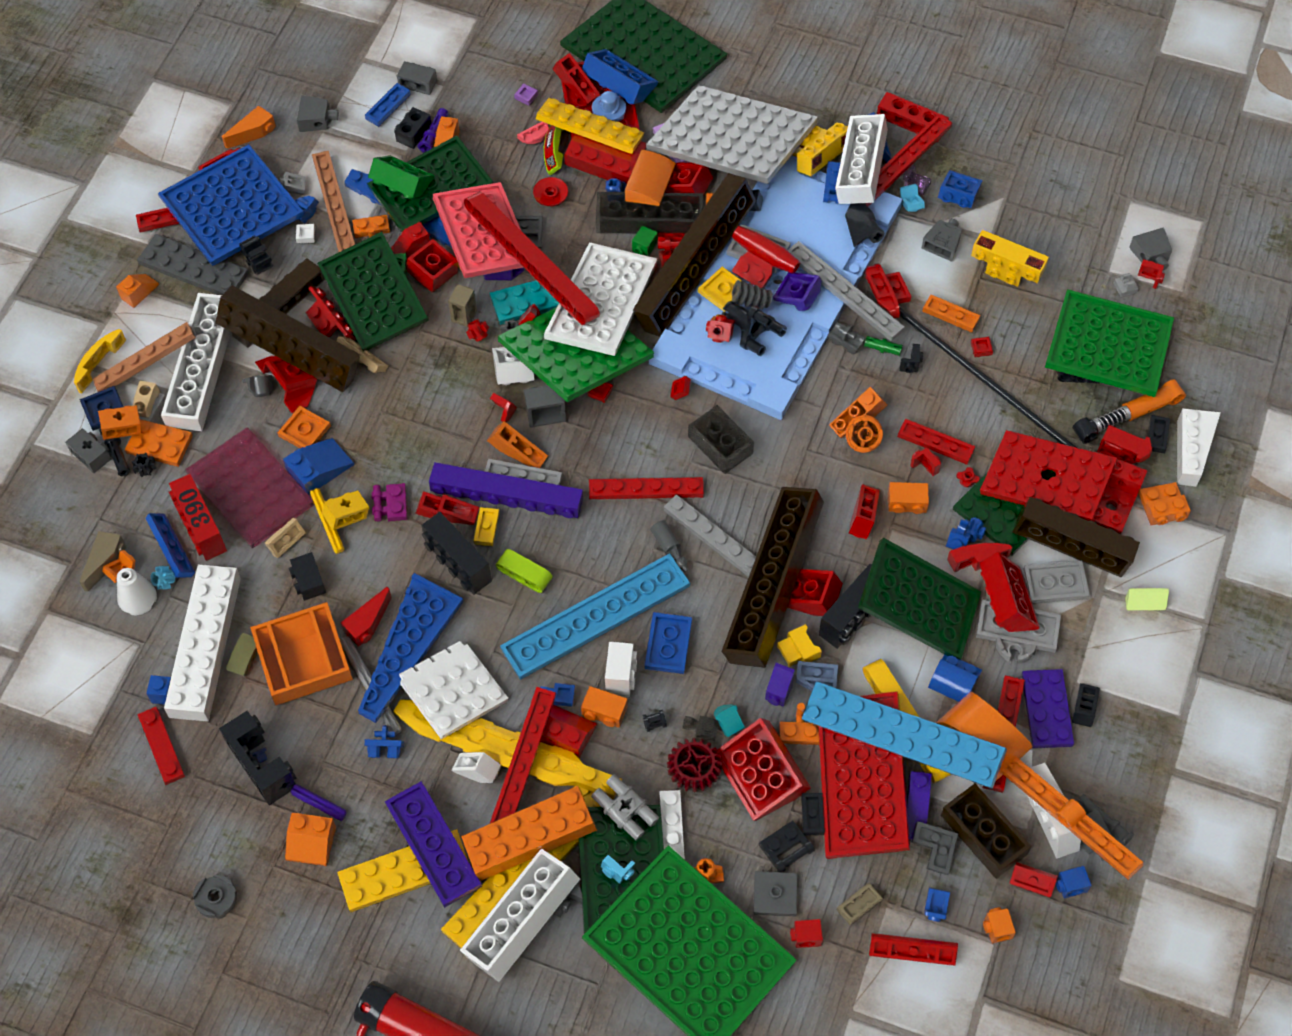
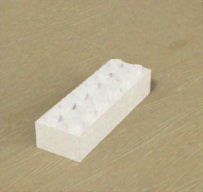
M885 114L850 116L835 187L839 204L874 203L888 131Z
M540 849L460 951L472 963L500 982L580 878L570 867L543 849Z

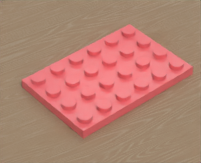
M501 182L433 194V201L464 278L523 268L467 211L464 205L465 198L481 191L520 229Z

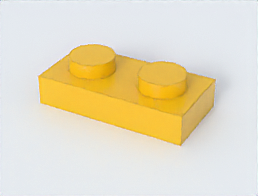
M480 507L473 540L474 544L493 546L500 513L499 509Z

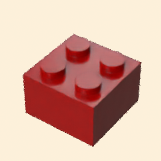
M434 239L407 258L406 271L430 292H434L457 274V259Z

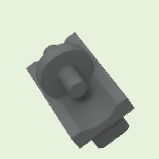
M838 322L827 336V338L832 340L833 344L845 347L847 352L855 354L865 342V337L854 332L852 326L848 325L845 327Z

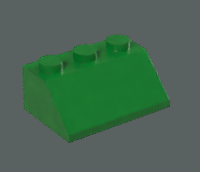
M391 155L374 157L368 178L374 180L375 184L388 186L390 191L401 192L408 199L420 197L435 177V175Z

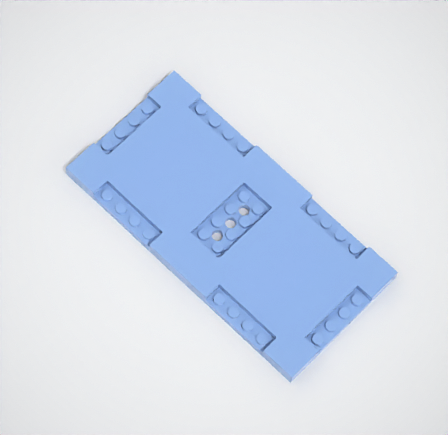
M791 155L769 184L759 181L756 183L753 190L759 189L763 197L761 211H749L741 224L790 242V248L798 241L801 242L847 281L857 287L883 239L877 243H872L867 238L856 247H853L845 218L850 204H835L833 201L823 202L826 173L818 171L814 175L809 176L798 172L797 157ZM883 192L869 206L875 216L876 223L885 233L884 237L902 205V198L887 192ZM731 237L670 327L662 333L652 350L654 351V358L649 360V364L681 378L687 376L691 379L692 383L782 420L846 304L823 285H821V291L814 303L806 311H798L795 305L774 301L773 296L781 283L775 284L773 281H783L788 273L778 269L776 273L772 272V276L765 286V289L771 290L773 295L770 306L768 308L764 307L762 312L774 317L780 324L787 327L785 335L780 337L770 330L761 333L755 341L766 347L762 356H758L756 353L740 347L741 329L736 324H734L733 336L729 342L723 341L719 343L712 341V338H707V321H710L713 316L722 315L723 311L699 294L698 288L722 266L741 281L749 283L732 272L739 259L727 255V249L733 240ZM799 267L795 272L808 274L801 267ZM745 301L740 305L748 311L751 309V304L749 307H746Z

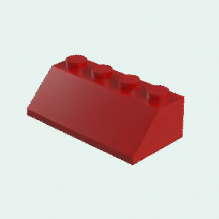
M999 551L980 562L982 570L980 574L986 583L985 590L991 599L990 606L995 612L996 624L1009 632L1038 630L1040 626L1021 568Z

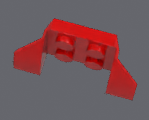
M271 355L255 361L263 374L271 371L286 392L283 402L291 413H294L299 406L303 408L309 406L317 378L276 356Z

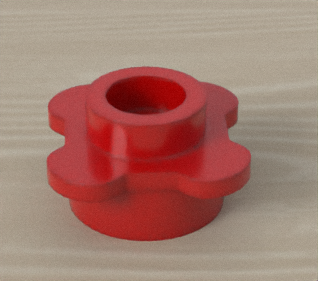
M967 467L965 471L958 472L956 475L960 484L964 487H971L979 481V476L974 474L971 467Z

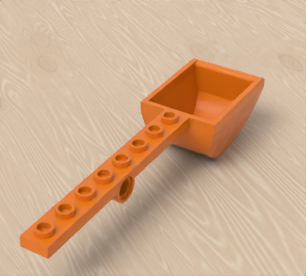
M969 692L936 722L939 725L1005 747L1007 751L996 780L1002 775L1007 777L1129 880L1144 866L1142 860L1087 816L1084 808L1074 799L1068 800L1020 760L1032 748L1031 742L981 697L973 692Z

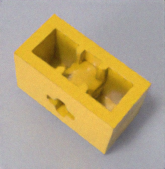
M357 490L325 501L322 515L331 529L336 530L366 519L369 506Z

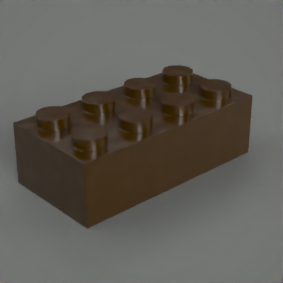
M976 783L943 807L940 816L955 833H958L961 840L996 879L1013 867L1016 862H1019L1028 855L1032 846Z

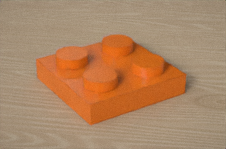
M299 406L277 433L280 438L298 448L318 443L331 427L329 421Z

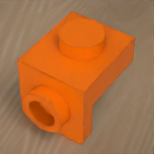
M121 550L119 559L104 565L102 572L116 583L118 572L124 568L134 570L136 560L125 550Z

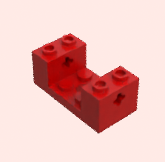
M1117 459L1094 522L1121 534L1147 470ZM1113 504L1116 509L1111 510L1106 505Z

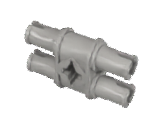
M613 774L606 784L619 795L618 798L612 800L601 788H598L592 794V798L604 809V814L608 815L618 825V828L624 829L637 841L645 831L632 820L633 816L638 814L650 827L658 821L659 817L647 806V801L643 800L633 790L632 786H626ZM622 805H623L624 807L627 806V805H629V809L624 808V809L621 810V807H622Z

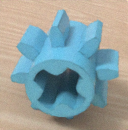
M169 566L155 567L156 572H152L150 577L151 583L157 586V590L170 589V584H173L176 578L173 571L169 569Z

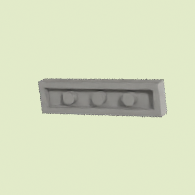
M488 459L485 472L560 485L562 479V472Z

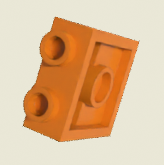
M1176 482L1143 488L1138 492L1150 525H1164L1171 521L1181 522L1187 519L1191 512L1185 495H1181Z

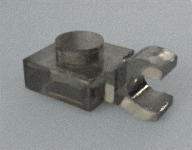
M685 716L683 729L696 731L695 737L715 741L719 726L718 720L700 716L699 721H697L693 717Z

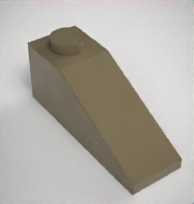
M98 531L80 579V584L84 591H89L105 575L102 572L103 566L119 559L120 551L126 549V544L121 535Z

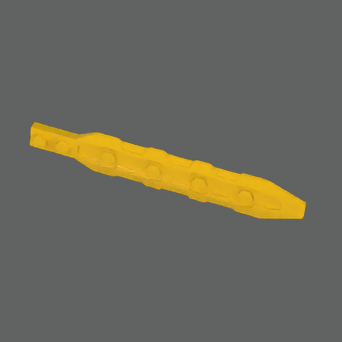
M400 699L393 711L395 715L419 735L438 742L448 743L463 749L467 753L484 752L506 768L510 766L520 736V732L507 730L494 725L491 721L480 718L440 739L412 700ZM540 742L530 775L554 786L576 785L592 792L601 788L614 800L617 793L606 784L612 775L584 765L571 751Z

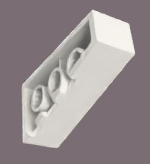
M1182 408L1177 420V485L1197 486L1203 473L1221 412Z
M1045 763L1030 767L1063 795ZM1028 796L1056 859L1080 851L1081 840Z

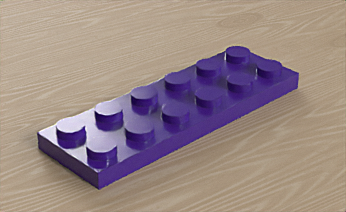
M422 781L385 801L388 810L444 908L482 887Z

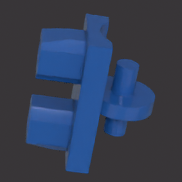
M383 725L382 731H375L374 733L375 737H382V740L365 739L364 745L367 746L368 757L380 758L381 747H388L387 758H399L401 747H404V741L388 740V737L395 738V731H388V725Z

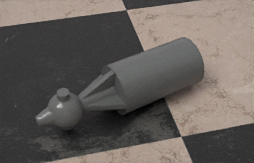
M664 520L658 521L650 529L665 554L670 553L677 560L676 563L679 568L685 572L688 571V562L685 557H681L680 543Z

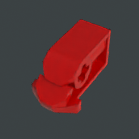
M1109 425L1097 452L1116 457L1129 464H1134L1148 459L1152 453V447L1149 437L1146 436L1144 440Z

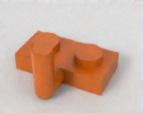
M387 215L352 220L355 238L366 236L370 238L380 232L383 234L390 233Z
M804 703L797 705L796 722H780L779 737L784 744L820 745L819 726L802 720L805 711Z

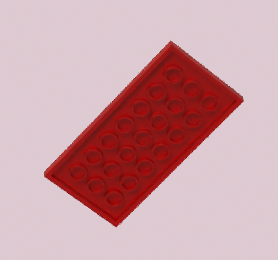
M897 691L860 696L900 710L899 694ZM819 726L825 857L833 859L909 851L910 840L903 756Z

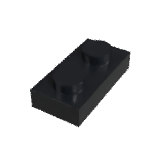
M1151 415L1148 437L1150 438L1153 452L1165 454L1170 418Z
M801 793L803 834L824 835L822 793Z

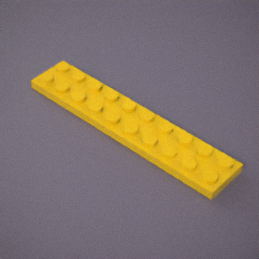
M579 787L588 807H601L592 798L594 792ZM576 839L547 853L562 862L579 844V841ZM532 859L489 877L482 884V887L441 928L442 933L458 947L462 948Z

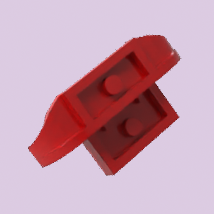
M880 264L867 266L865 278L874 293L877 303L893 318H899V304L911 302V294L900 272L885 274Z

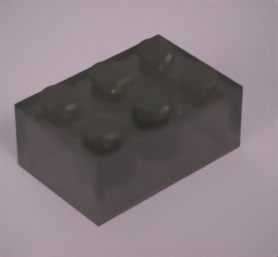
M718 405L688 425V437L724 474L753 454L754 441Z

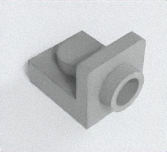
M285 172L283 177L279 178V182L287 191L303 194L305 191V176Z

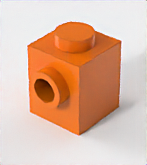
M998 907L989 910L984 919L985 921H983L985 933H989L992 944L1013 939L1016 932L1008 908L1001 910Z

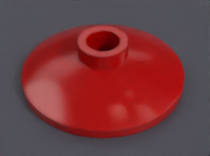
M547 177L535 184L533 195L535 200L541 205L556 206L567 198L568 187L561 179Z

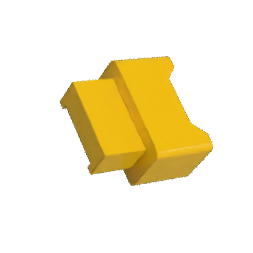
M806 624L789 631L787 638L777 643V648L782 653L789 667L798 663V661L813 662L821 658L822 651L820 647L812 643L807 635L808 627Z

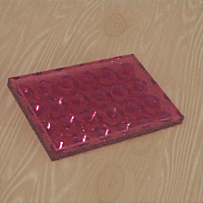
M248 427L185 469L187 474H191L197 486L252 549L277 532L292 518L298 517L315 505L310 496Z

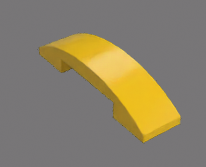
M121 329L112 331L102 337L81 359L74 377V384L79 393L82 394L93 381L90 373L109 351L116 353L125 343L126 339Z

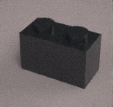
M312 552L290 559L292 567L288 569L292 579H297L298 583L294 584L297 594H302L304 601L326 593Z

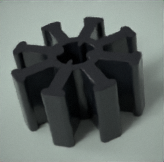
M254 235L239 243L242 255L246 257L248 266L251 265L252 271L255 274L259 275L274 266L271 263V256L266 253L265 250L267 249L264 244H261L258 236Z

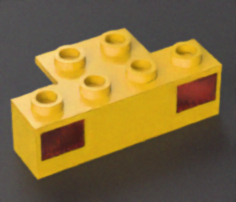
M835 123L828 130L815 126L800 144V147L793 153V156L797 157V171L812 176L827 165L828 161H832L841 154L844 149L848 126L842 123Z
M984 230L980 232L975 241L971 254L972 257L987 262L985 274L1017 287L1020 284L1021 277L1038 283L1049 259L1046 255Z

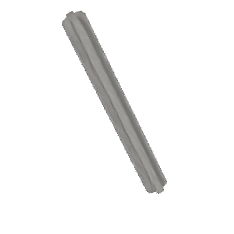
M345 636L340 639L342 648L365 689L368 690L372 676L351 639ZM388 706L381 717L385 724L388 725L389 731H395L396 736L402 730Z

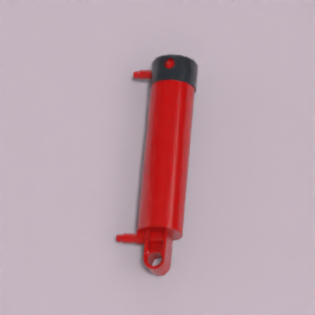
M372 981L366 987L354 1011V1020L360 1023L356 1036H365L368 1028L386 1036H480L398 994L397 991L378 981Z

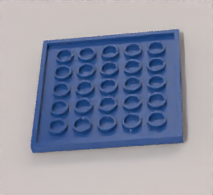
M249 144L158 193L159 198L212 266L241 251L239 243L255 235L261 240L304 216L300 206Z

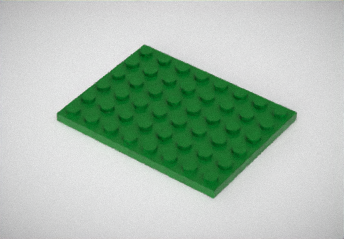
M669 845L582 936V939L687 1036H731L797 961Z

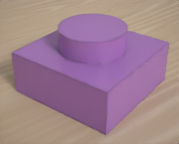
M523 84L514 96L516 100L529 106L538 96V90Z

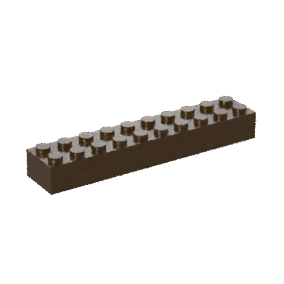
M730 173L727 174L681 242L665 262L660 272L655 276L653 282L646 289L639 302L635 305L633 312L645 332L661 337L664 330L670 327L732 237L735 229L741 224L755 204L756 199L746 178Z
M782 487L721 651L730 664L766 668L824 504L817 489Z

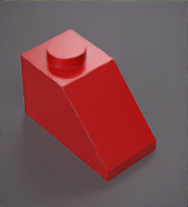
M418 222L404 229L391 249L394 254L406 253L408 258L430 241L429 233Z

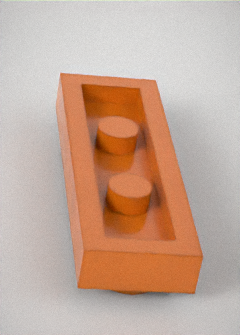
M934 295L929 296L922 312L971 333L980 319V315Z

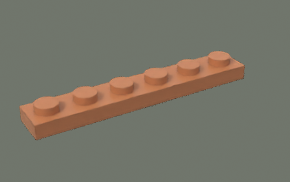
M189 323L182 324L93 378L97 391L100 392L119 385L195 339L196 337Z

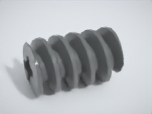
M738 279L733 286L732 302L735 303L738 300V304L742 305L745 301L746 307H749L751 304V307L757 306L763 310L764 307L768 308L770 306L773 294L771 290H766L756 285L753 286L745 281L740 282Z

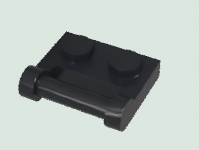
M794 821L789 822L759 842L760 848L780 873L784 872L786 867L807 853L811 854L815 851L813 844L805 837ZM800 843L802 845L801 848H799L783 860H780L778 858L779 856H781L797 844Z

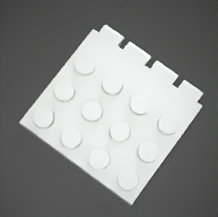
M460 641L447 648L448 651L444 649L431 656V660L427 658L414 666L415 670L411 667L399 674L401 678L400 685L440 739L447 737L508 701L506 694L468 644L463 645Z

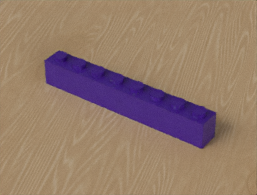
M434 462L429 479L430 491L436 494L444 493L456 498L465 497L473 501H487L494 505L503 504L511 508L519 507L528 511H541L548 515H562L566 518H579L583 502V489Z

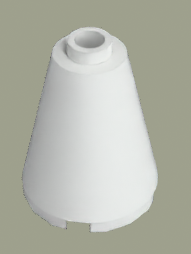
M131 568L120 570L117 574V602L122 611L134 616L148 612L157 600L155 587Z

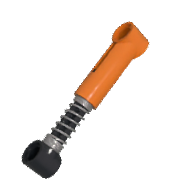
M1173 379L1159 388L1155 397L1143 395L1124 403L1121 408L1104 414V416L1090 420L1088 417L1082 418L1073 425L1072 429L1081 442L1086 444L1094 440L1098 433L1105 430L1106 427L1108 428L1109 425H1118L1123 420L1132 421L1169 404L1176 405L1186 397V393L1178 382Z

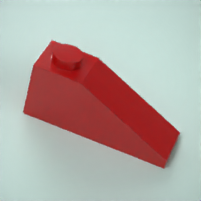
M570 53L555 63L552 68L554 72L583 102L588 104L600 96L596 87Z
M864 484L861 485L850 522L849 534L867 540L875 522L880 490Z
M388 587L384 588L341 622L343 631L358 647L361 644L367 643L374 635L392 599Z

